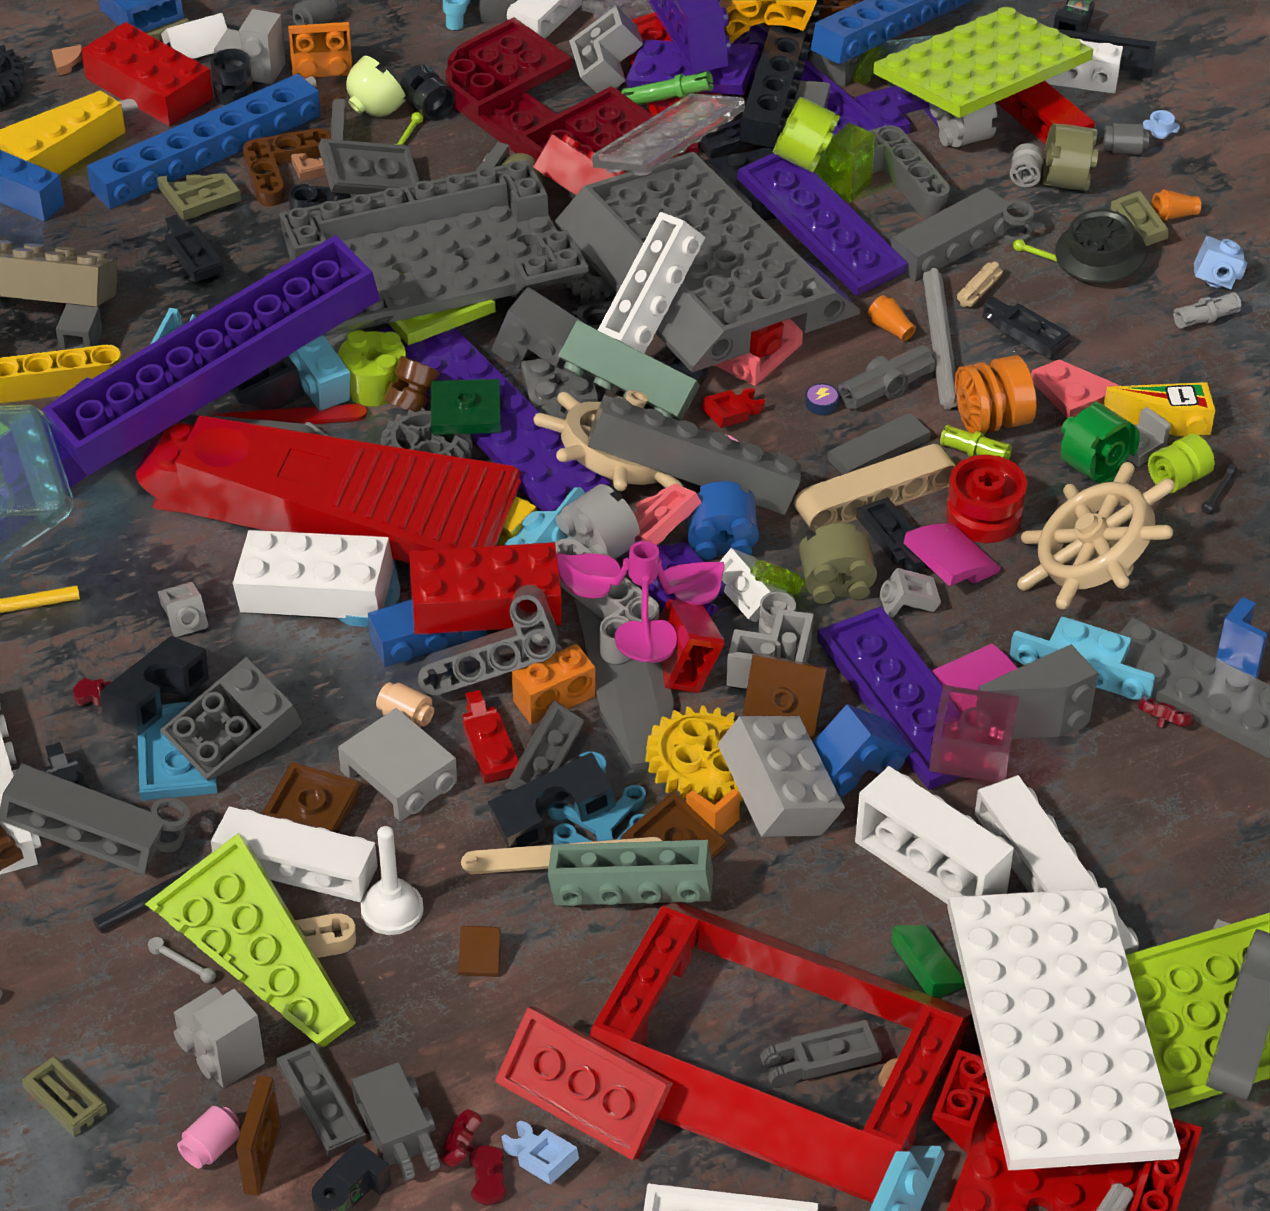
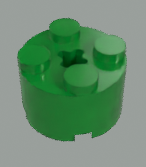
M1094 402L1082 410L1076 417L1071 416L1064 422L1061 429L1064 437L1061 444L1060 457L1063 462L1093 481H1097L1100 484L1112 482L1129 454L1133 457L1135 456L1140 442L1139 429L1100 402Z

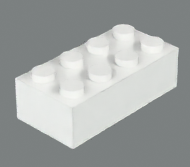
M248 530L233 581L239 610L246 613L346 618V615L368 617L369 612L382 609L385 605L394 569L389 538Z
M890 766L859 793L855 837L857 844L946 904H948L949 897L1007 894L1014 847L1009 845L1002 837L992 834L978 825L970 816L963 815L946 804L941 797L931 794L917 785L909 776L899 773Z

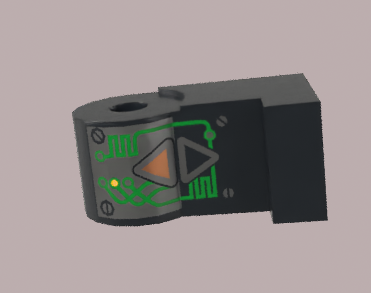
M1067 0L1064 8L1059 9L1055 14L1053 28L1085 33L1094 12L1095 1Z
M357 1141L313 1186L311 1195L314 1211H352V1207L371 1189L381 1195L392 1184L389 1164Z

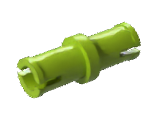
M948 424L945 426V430L942 431L940 438L942 446L967 452L968 457L988 454L1009 460L1012 452L1011 444L986 438L984 433L979 431L971 433Z

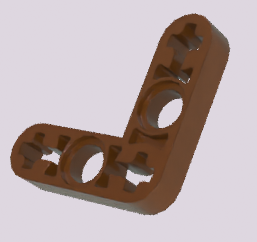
M314 128L253 139L244 144V163L256 199L261 205L276 206L285 199L284 184L277 165L292 163V154L305 153L308 158H321L318 146L321 139H331L329 131ZM284 147H294L293 149H290V150H283V149H281V148H284ZM256 154H259L262 158L257 159ZM270 171L267 174H258L257 172ZM271 186L272 191H268L266 187Z

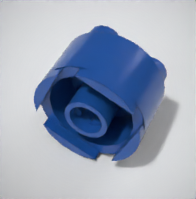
M729 481L712 482L701 486L700 493L697 495L702 503L686 519L690 547L704 561L712 560L717 555H726L731 548L751 555L752 547L759 538L756 501L753 492L749 490L748 494L741 490L740 484Z

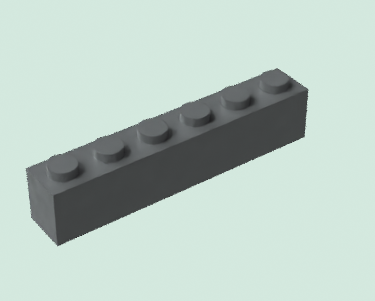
M604 395L589 432L588 447L700 486L719 481L738 483L741 486V490L748 494L749 490L753 492L756 505L785 515L801 479V464L795 462L789 456H777L763 451L755 444L737 442L723 433H712L700 429L689 421H678L666 417L655 409H643L632 405L629 401L620 397L612 398Z

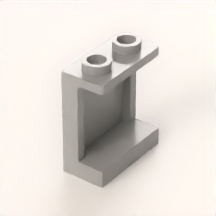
M397 708L338 746L341 772L351 779L360 774L393 804L394 817L399 821H403L411 814L418 813L428 802L440 794L447 793L457 782L456 758Z

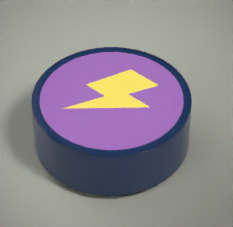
M825 383L810 386L805 396L806 408L818 415L833 413L839 406L838 390L832 385Z

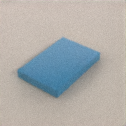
M192 702L161 705L163 717L138 736L139 793L141 801L157 800L166 797L177 798L217 794V777L207 781L160 731L162 727Z

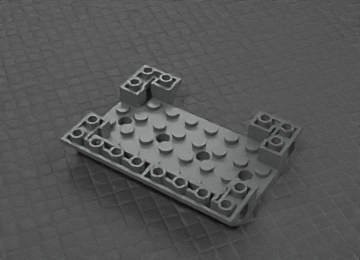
M695 152L585 185L555 220V227L559 231H569L582 256L617 293L660 212L684 220L706 237L685 275L683 283L675 294L667 313L655 332L692 373L749 353L751 332L769 325L791 319L804 333L860 314V308L822 271L799 256L752 209V202L728 178Z
M528 160L513 161L502 166L485 167L474 172L452 174L446 178L420 181L413 185L399 188L392 187L385 191L359 194L348 199L326 201L320 205L294 208L290 211L279 213L290 261L337 235L373 272L380 300L324 333V337L523 293L527 287L537 290L580 280L588 272V265L569 231H557L548 215L547 193Z

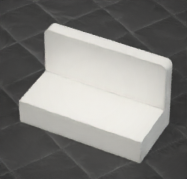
M219 13L166 28L161 36L166 45H171L172 48L191 59H197L214 54V48L228 28L223 14Z
M731 548L720 561L724 562L722 581L726 584L724 592L747 619L757 622L759 620L760 600L764 595L774 591L787 593L753 556Z

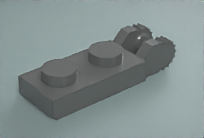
M862 1020L791 1037L790 1041L778 1043L774 1046L771 1045L770 1047L767 1046L761 1052L760 1057L765 1066L770 1067L784 1064V1066L775 1067L768 1075L771 1086L773 1085V1087L778 1088L784 1085H793L801 1078L806 1080L881 1061L882 1052L869 1021ZM794 1057L796 1062L786 1064Z

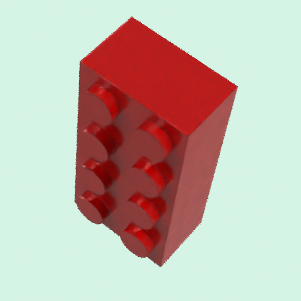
M127 22L117 26L81 49L87 80L122 100L133 99L137 103L138 109L169 127L213 99L210 69Z
M555 542L409 551L415 634L512 628L514 624L510 616V606L515 592L524 585L537 586L543 591L556 626L561 625V587ZM528 599L518 603L525 612H534L538 609L536 604Z

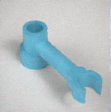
M443 0V12L446 14V27L448 29L459 30L463 28L464 13L471 0Z

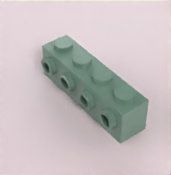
M579 320L576 321L558 355L565 362L563 368L571 373L582 377L585 372L595 377L593 383L609 392L612 391L613 387L624 392L625 394L622 397L624 399L629 390L642 392L648 397L646 404L652 406L664 416L675 418L679 421H682L700 387L697 380Z
M708 840L552 844L548 878L555 905L692 903L711 901L714 871Z

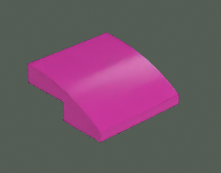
M931 524L909 531L905 535L904 544L949 586L968 579L972 584H976L1000 571L1001 567L953 524Z
M990 644L931 672L974 727L979 686L1018 668L994 644Z

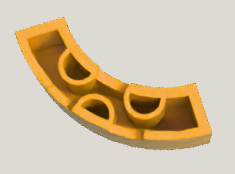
M721 0L719 4L721 8H726L729 20L728 26H724L725 35H728L730 43L733 44L739 36L749 31L751 26L760 23L789 26L804 31L817 0Z

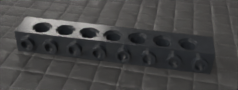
M817 0L804 31L789 26H770L743 112L739 141L770 148L775 147L778 137L786 125L787 119L784 117H789L792 111L794 99H790V97H796L799 87V80H796V78L802 79L805 61L802 60H807L810 42H812L815 29L814 23L819 21L821 5L824 4V0Z

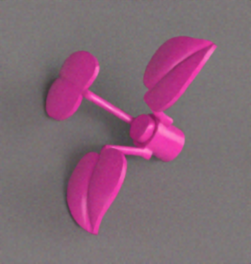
M639 541L630 547L629 559H623L622 568H620L615 559L607 555L594 553L578 555L557 554L559 577L563 584L578 596L585 598L604 597L610 592L611 585L618 586L621 584L627 572L635 584L642 586V622H625L619 626L615 633V644L618 650L625 656L641 662L650 661L656 663L666 660L672 655L677 644L676 631L669 622L665 620L649 622V585L658 576L666 594L674 593L676 600L692 605H704L710 603L718 596L724 572V562L682 564L663 571L661 566L662 558L659 557V548L654 543L648 541Z

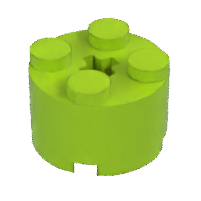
M800 97L786 121L783 132L780 133L773 153L813 173L820 160V153L822 150H826L832 139V132L839 121L840 115L809 99Z
M354 330L347 335V340L341 345L338 356L350 372V396L353 402L363 406H382L389 403L383 400L389 383L397 379L394 371L400 356L406 357L405 347L401 342L399 334L395 332L384 333Z

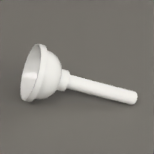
M383 826L377 832L382 879L377 881L364 895L361 902V916L366 926L373 931L385 935H397L411 930L420 922L423 915V899L417 889L403 879L397 878L394 833L391 827Z

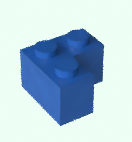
M848 704L813 742L838 795L842 797L857 786L859 779L867 770L881 774L890 766L897 771L903 766L905 759L913 751L890 720Z

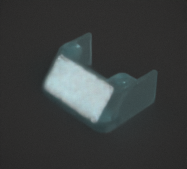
M33 405L0 406V563H2L65 520L71 513L74 505V499L46 415Z

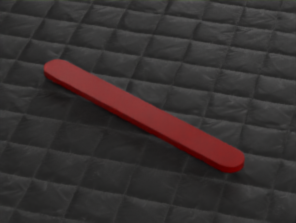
M361 404L335 405L321 411L317 407L216 413V416L300 424L307 422L322 424L361 421L366 418L367 409Z

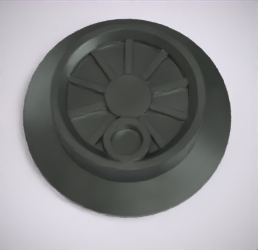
M1097 209L1084 212L1071 222L1069 229L1057 241L1055 256L1059 266L1076 279L1091 283H1111L1123 280L1140 269L1146 258V245L1143 238L1134 230L1133 224L1126 216L1112 210Z

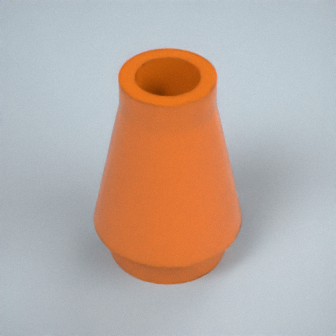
M1164 189L1160 193L1153 195L1151 206L1162 221L1190 215H1198L1201 211V200L1199 196H1189Z
M882 295L871 304L868 316L871 317V322L876 326L897 336L903 342L907 341L915 333L916 326L911 323L894 298Z

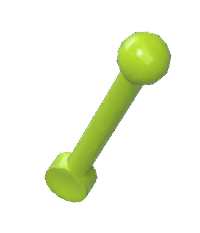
M415 112L412 114L410 125L399 142L394 145L405 144L416 125L423 121L421 113Z
M1017 239L1013 243L1014 250L1018 252L1024 250L1057 262L1055 254L1026 245L1022 239Z

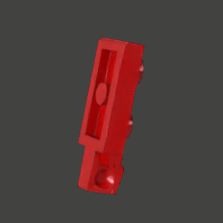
M480 690L465 693L468 713L462 714L463 731L483 782L489 783L509 778L518 763V758L499 712L496 711L495 706L486 708L485 700Z

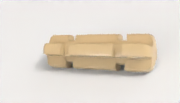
M988 262L968 282L965 288L957 294L961 307H972L994 284V281L996 282L1001 277L1002 270L999 268V263Z

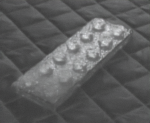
M691 93L592 155L593 168H603L609 173L633 171L634 175H648L660 164L669 162V159L674 155L686 151V148L691 144L700 142L702 137L708 133L717 131L718 127L725 122L732 121L736 115L744 111V98Z

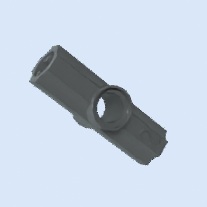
M925 345L917 346L892 359L883 355L878 356L869 363L865 372L840 383L838 388L839 395L844 406L849 410L856 409L883 395L888 399L897 398L906 390L908 383L934 371L935 360L932 357L931 350Z

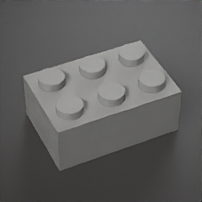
M739 716L719 741L718 747L761 837L822 836L845 809L800 716Z

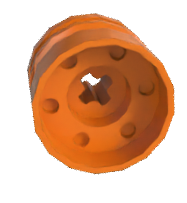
M1012 355L994 359L990 365L980 362L974 364V366L967 365L958 368L955 375V397L962 422L968 432L974 433L979 431L986 434L987 431H999L1001 425L1005 428H1012L1033 422L1036 414V393L1030 371L1020 356Z

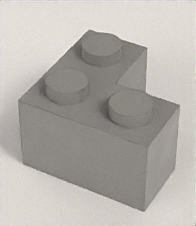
M617 6L569 40L580 78L596 93L610 86L617 89L626 81L620 62L627 56L635 53L643 45L637 25Z
M252 9L239 31L233 29L226 30L214 48V54L224 49L236 48L243 50L250 57L252 81L273 84L286 64L281 14Z
M777 608L771 635L734 629L728 653L726 686L747 689L752 655L754 653L807 663L812 644L814 614Z
M214 987L174 1011L177 1029L174 1030V1036L179 1046L185 1052L191 1050L197 1057L196 1061L202 1073L208 1079L214 1077L223 1089L265 1063L258 1015L235 989L222 995Z

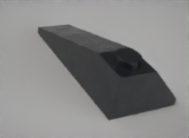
M236 290L208 304V310L235 295L238 291ZM289 356L230 390L239 403L270 410L279 409L305 396L298 368Z

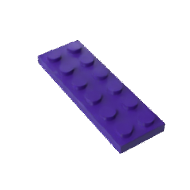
M774 153L738 169L737 179L856 296L906 272L908 262L814 171L811 173Z
M881 606L818 630V642L872 714L890 720L911 746L913 751L906 758V761L928 790L994 764L995 754Z

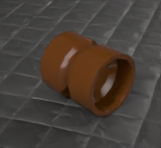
M401 355L394 371L397 379L389 383L383 400L405 410L410 409L413 412H418L423 407L426 411L431 399L427 394L431 390V381H438L441 371Z

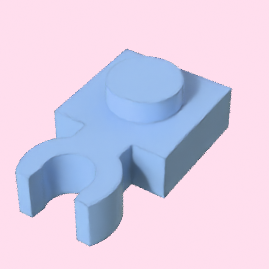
M524 1121L516 1123L518 1135L521 1138L513 1139L506 1134L501 1137L505 1152L511 1156H518L520 1167L550 1185L579 1159L576 1146L547 1129L539 1136L533 1134L531 1125Z

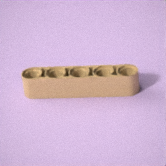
M931 444L809 486L797 494L794 499V507L810 529L815 532L816 529L825 525L857 520V508L886 497L897 506L949 487L952 469L956 465L940 445Z

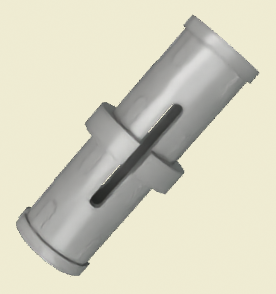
M1236 292L1212 299L1210 297L1201 298L1198 303L1174 309L1173 317L1175 324L1179 329H1183L1197 323H1213L1217 318L1240 312L1241 300Z

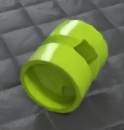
M1194 433L1188 434L1173 442L1172 445L1152 453L1148 459L1149 473L1155 484L1166 478L1174 481L1175 487L1169 494L1175 493L1186 487L1188 483L1197 481L1210 474L1214 470L1215 465L1214 455L1210 446L1201 436Z

